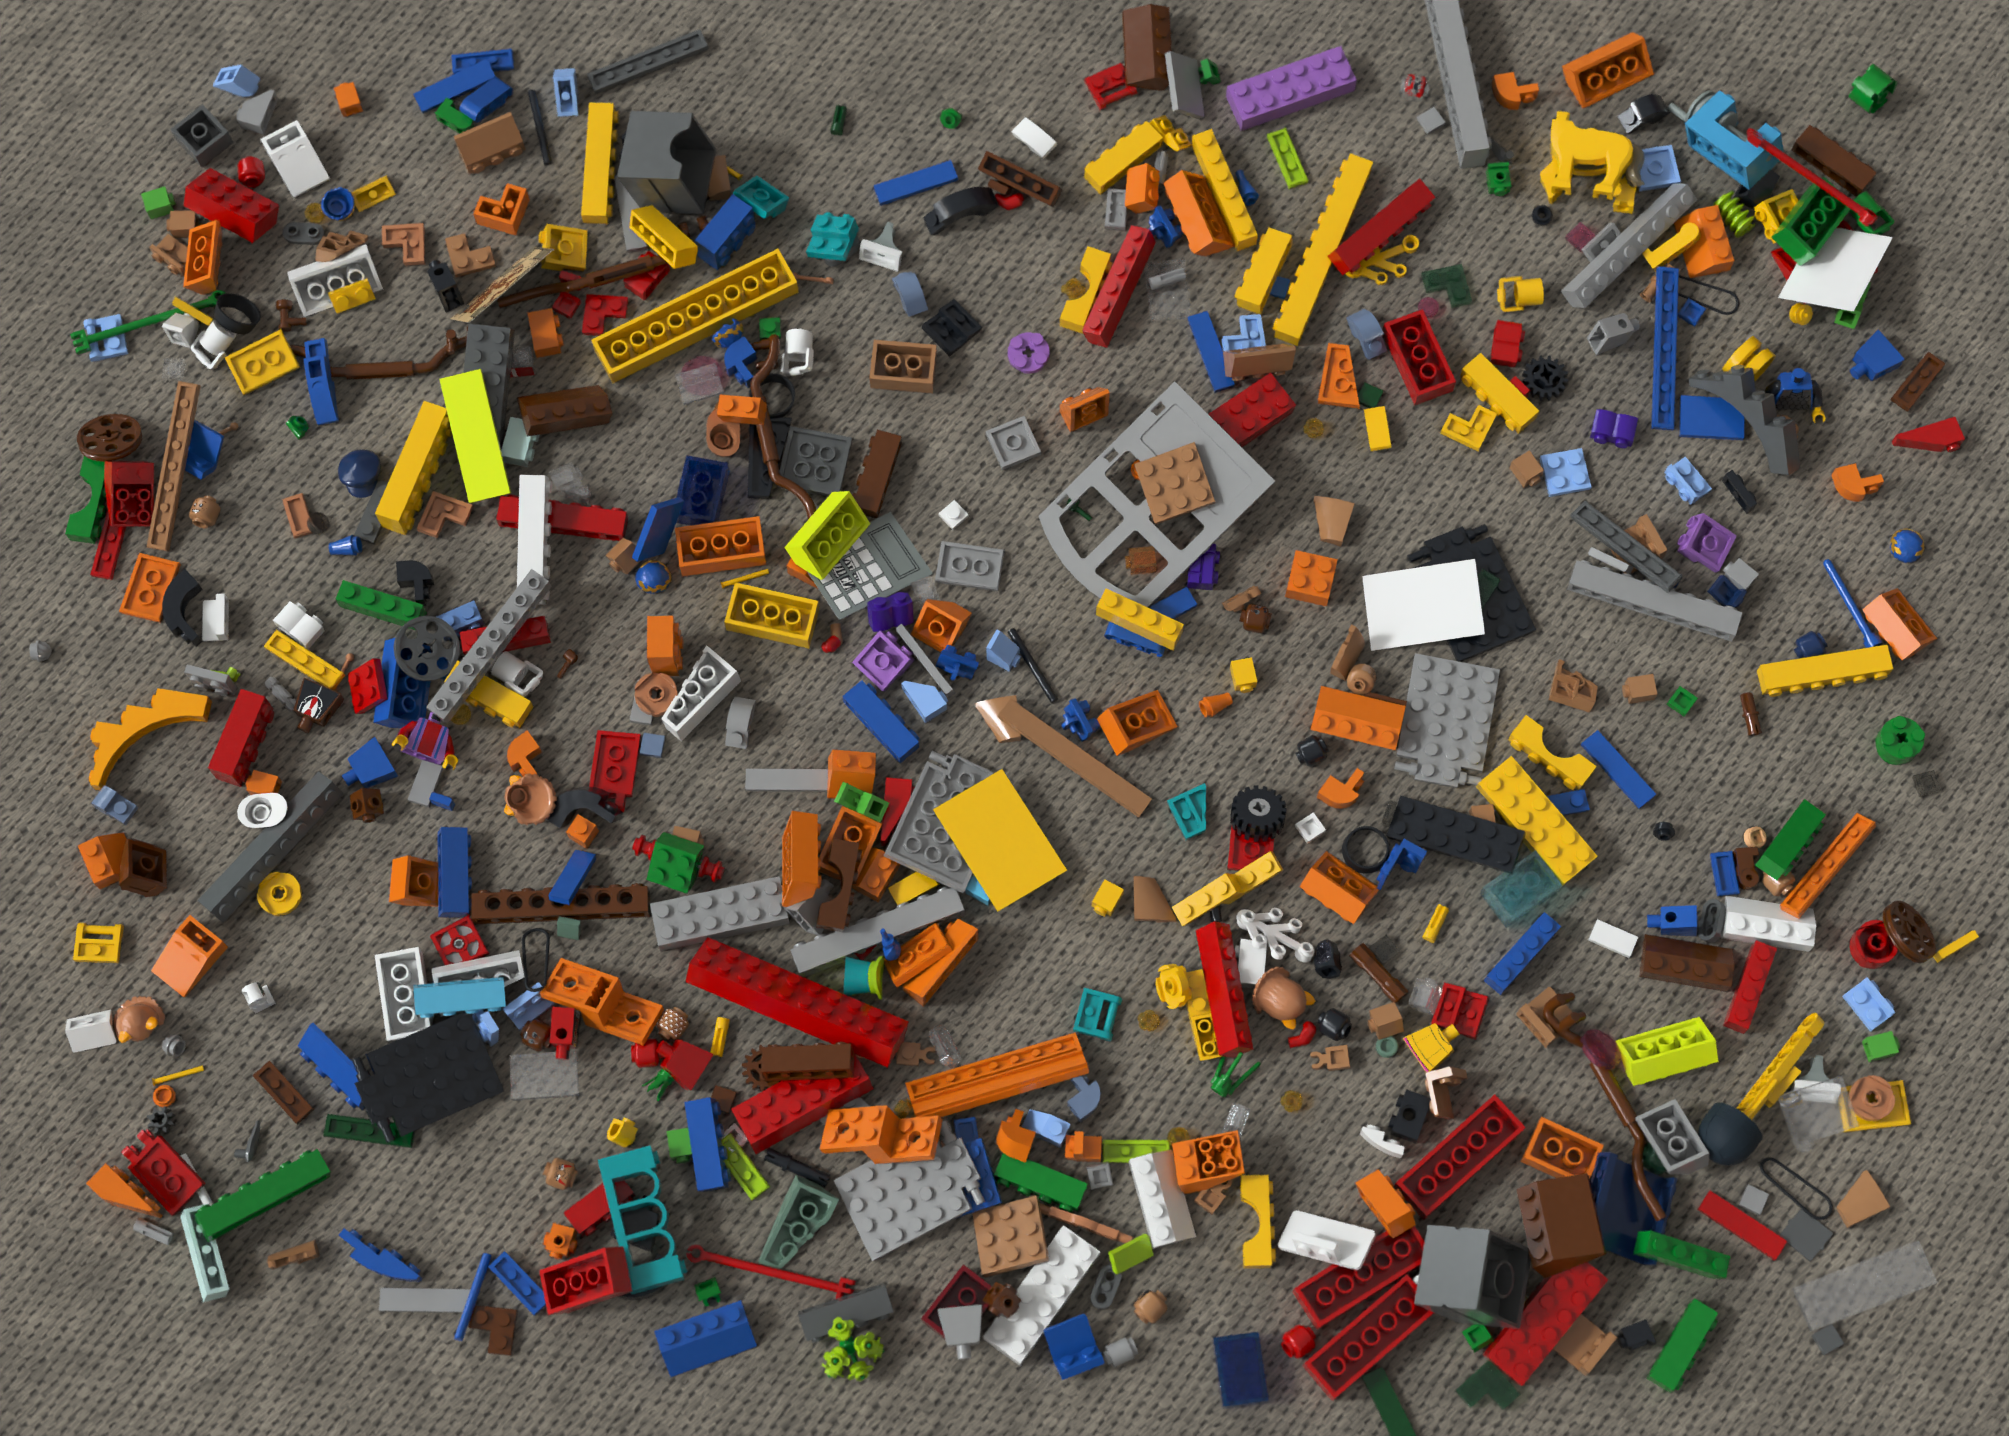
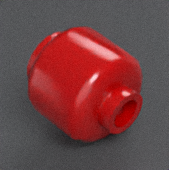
M248 156L237 164L238 180L241 184L249 188H255L264 182L265 170L262 160Z
M653 1038L647 1039L644 1046L637 1043L631 1045L632 1063H636L639 1068L657 1067L659 1060L664 1059V1056L656 1052L659 1045L658 1041Z
M1299 1324L1283 1334L1281 1346L1290 1358L1300 1359L1314 1350V1339L1316 1336L1310 1327L1306 1328Z

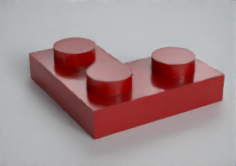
M586 294L582 335L600 336L604 334L606 317L626 319L628 297Z

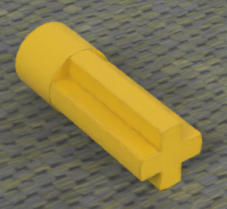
M1438 904L1422 936L1423 939L1431 943L1435 942L1449 912L1448 907Z
M717 1017L710 1052L714 1054L713 1056H723L730 1019Z

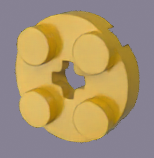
M272 872L259 884L257 900L267 913L274 916L287 915L294 911L301 902L302 889L299 882L291 874ZM277 889L280 891L285 890L282 898H274Z
M1176 964L1161 966L1158 972L1161 971L1160 977L1156 978V989L1160 1000L1167 1002L1170 1005L1167 1007L1170 1009L1183 1007L1192 998V991L1189 988L1185 967Z

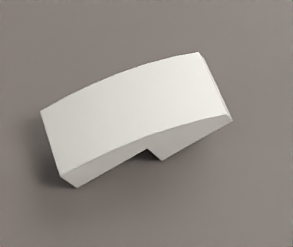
M1026 117L1011 131L1017 139L1028 145L1032 152L1043 159L1057 146V143L1047 133Z
M1367 1125V1127H1362L1360 1135L1367 1142L1380 1151L1401 1159L1404 1146H1401L1400 1142L1387 1139V1142L1383 1141L1385 1132L1380 1131V1128L1377 1126Z

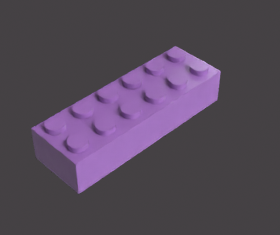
M1339 46L1227 86L1226 98L1241 131L1353 92L1355 91L1357 80L1342 47Z

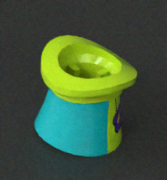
M846 956L844 994L852 996L871 993L877 994L878 999L883 1000L882 978L885 957L880 956L876 961L869 962Z

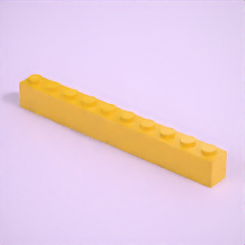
M1351 153L1347 160H1343L1339 170L1342 174L1340 178H1335L1332 186L1335 189L1333 195H1328L1325 206H1327L1326 212H1321L1317 222L1320 226L1318 230L1314 229L1310 241H1312V245L1310 248L1306 247L1303 254L1304 264H1299L1295 276L1298 278L1296 283H1291L1287 293L1290 297L1288 301H1283L1280 309L1282 316L1280 319L1276 318L1272 330H1275L1274 338L1298 346L1332 266V262L1327 256L1340 246L1371 173L1373 161Z

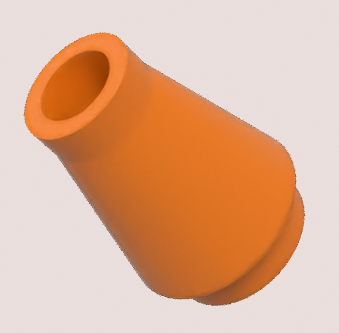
M1228 692L1203 697V700L1199 701V707L1204 717H1213L1227 706L1233 704L1232 697Z

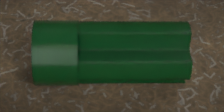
M836 105L830 131L833 135L841 136L843 133L847 113L846 106Z

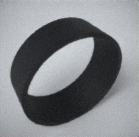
M227 293L218 297L214 317L226 330L236 334H248L260 321L261 313L258 307L249 299L241 295ZM231 307L244 313L251 323L235 321L228 317L221 308Z
M770 373L761 383V386L770 382L781 383L789 389L792 395V402L786 410L778 414H770V417H784L793 407L795 389L791 381L785 376ZM751 388L749 391V397H752Z
M1362 826L1354 829L1347 835L1342 845V855L1346 864L1356 872L1364 874L1374 873L1380 870L1385 861L1388 860L1389 844L1387 838L1380 830L1371 826ZM1360 830H1371L1379 834L1387 846L1386 854L1382 861L1373 866H1362L1354 862L1347 850L1348 840L1353 833Z

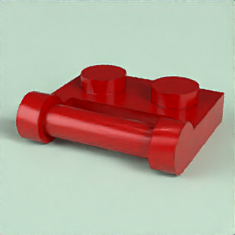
M1122 63L1089 76L1084 80L1100 110L1106 108V105L1126 96L1137 94L1136 87L1126 86L1125 69ZM1124 84L1126 86V88L1119 90L1113 94H1110L1104 98L1101 96L1102 94L1111 91L1117 87H1120Z

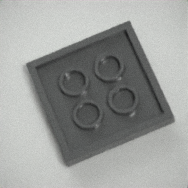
M790 426L779 472L780 475L795 482L807 493L828 497L832 492H841L852 445V437Z

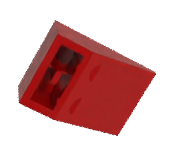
M105 461L104 483L110 526L150 527L153 516L154 463L147 461Z

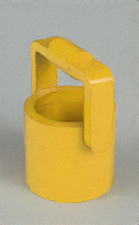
M1523 276L1501 278L1499 280V289H1497L1500 309L1504 312L1524 310V306L1542 305L1544 290L1541 278L1523 279ZM1514 281L1516 306L1505 307L1506 290L1504 282Z

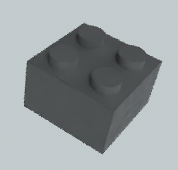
M203 104L170 129L176 141L201 168L234 143L229 132Z

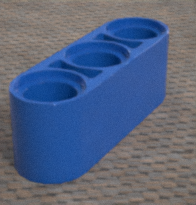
M493 77L462 101L460 112L478 123L506 102L505 99L508 96L511 97L513 88L499 78Z
M1110 621L1104 637L1108 640L1110 638L1117 640V643L1128 647L1132 645L1137 647V650L1150 654L1152 652L1157 654V657H1162L1166 648Z

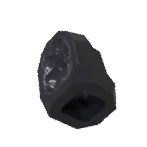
M1329 939L1321 941L1314 951L1315 971L1322 978L1333 979L1339 977L1342 970L1337 944Z

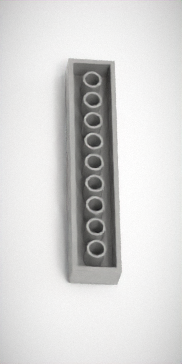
M1425 0L1460 169L1485 166L1486 159L1489 158V149L1492 148L1491 138L1487 137L1486 134L1488 123L1487 119L1483 118L1482 115L1484 105L1478 96L1480 86L1474 77L1476 75L1475 63H1471L1470 59L1472 57V48L1470 44L1467 45L1468 29L1467 26H1463V8L1459 7L1460 0Z

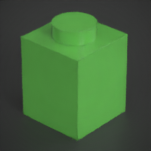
M165 186L141 193L150 219L170 214V211H174L173 205H176L173 193H168Z
M1892 1031L1866 1037L1862 1041L1868 1062L1893 1057L1899 1053L1900 1044Z
M688 1128L667 1131L671 1160H676L677 1164L689 1162V1158L693 1157Z

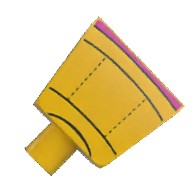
M1435 1023L1404 1037L1403 1040L1427 1073L1434 1071L1454 1052L1449 1042L1460 1034L1453 1024L1441 1031Z

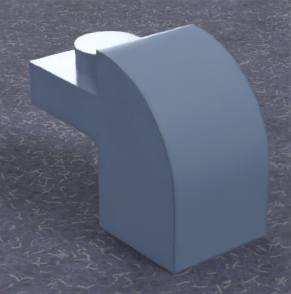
M911 271L908 273L903 272L898 274L897 277L892 278L894 287L900 295L902 306L908 317L928 310L922 288L915 273Z
M1362 309L1346 317L1352 335L1359 339L1364 355L1368 360L1387 351L1382 338L1384 333L1377 319L1370 311Z
M105 785L91 802L96 809L110 818H115L124 825H127L139 808Z
M1086 1075L1070 1079L1079 1093L1067 1101V1106L1080 1123L1096 1111L1100 1102V1088L1097 1081L1088 1085L1089 1079Z

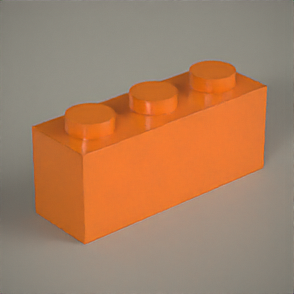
M1378 1169L1355 1182L1361 1198L1392 1238L1416 1225L1413 1218L1416 1213L1410 1203L1406 1204L1404 1202L1405 1199L1399 1189L1395 1190L1393 1188L1394 1185L1388 1175L1384 1177Z

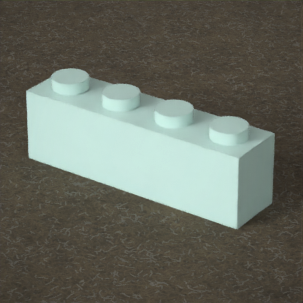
M200 1205L184 1209L181 1221L203 1302L226 1297L229 1286L216 1239L208 1243L195 1220V1214L198 1213L197 1210L204 1206Z

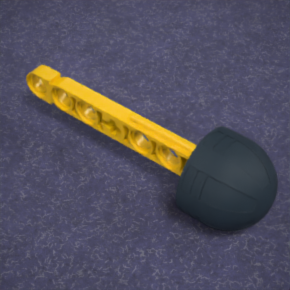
M1812 1013L1803 1020L1797 1031L1793 1033L1737 1108L1718 1102L1704 1116L1699 1126L1698 1136L1708 1150L1711 1161L1721 1165L1739 1164L1747 1159L1762 1141V1133L1752 1119L1810 1045L1813 1037L1824 1026V1020L1817 1013Z

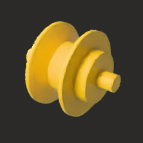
M1803 303L1794 304L1789 312L1790 320L1800 325L1808 324L1813 316L1812 308Z

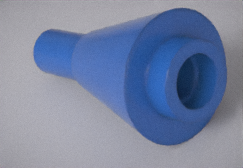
M1243 170L1236 171L1235 175L1239 182L1238 188L1242 200L1246 206L1253 205L1258 200L1259 194L1249 181L1246 180Z

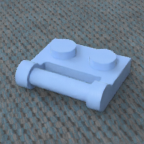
M120 314L99 319H86L83 322L84 329L87 330L88 335L96 333L95 328L101 327V330L104 331L123 325ZM125 333L104 339V351H99L98 342L89 344L91 348L89 357L92 362L128 354Z

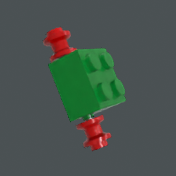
M663 832L653 842L646 841V836L641 835L633 843L632 850L635 851V856H640L643 853L648 855V860L651 861L646 878L648 881L688 894L695 884L697 874L700 878H703L705 875L711 876L712 882H716L717 879L721 880L725 871V867H722L723 862L711 863L707 856L701 862L704 845Z

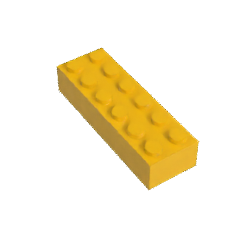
M423 401L375 512L382 528L406 535L407 531L413 528L415 512L420 511L423 504L421 498L424 492L427 493L429 491L432 473L435 474L438 470L439 462L437 461L440 455H444L446 451L448 436L451 437L453 435L446 408Z
M1512 756L1477 784L1476 788L1490 804H1493L1494 809L1509 827L1526 832L1523 843L1561 887L1598 857Z

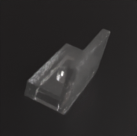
M716 363L675 375L684 405L724 394Z

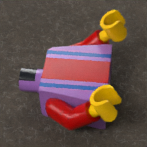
M430 712L428 720L420 718L418 721H411L402 727L392 742V746L395 744L401 746V752L438 765L444 760L443 768H446L447 764L453 767L452 770H455L458 763L452 737L448 734L449 729L440 725L441 719L432 712Z

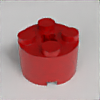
M1871 920L1864 923L1852 935L1849 944L1853 959L1861 967L1869 969L1885 966L1895 957L1898 951L1885 929L1884 922L1881 920Z

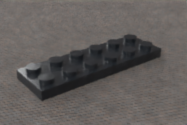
M1400 795L1386 836L1400 842L1406 839L1430 851L1512 874L1526 832Z

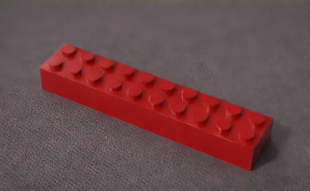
M709 937L706 938L689 963L686 983L828 1043L846 1042L851 1044L855 1054L887 1068L905 1039L909 1021Z

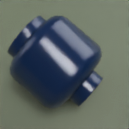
M1810 631L1796 639L1795 644L1797 648L1794 649V652L1799 659L1825 655V648L1828 645L1819 632L1816 634L1814 631Z

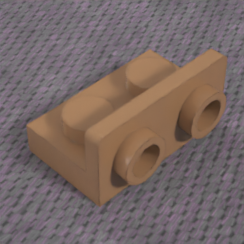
M169 234L157 246L151 244L149 247L153 253L151 256L158 263L164 262L173 274L177 275L179 273L183 277L185 276L188 249L186 246Z

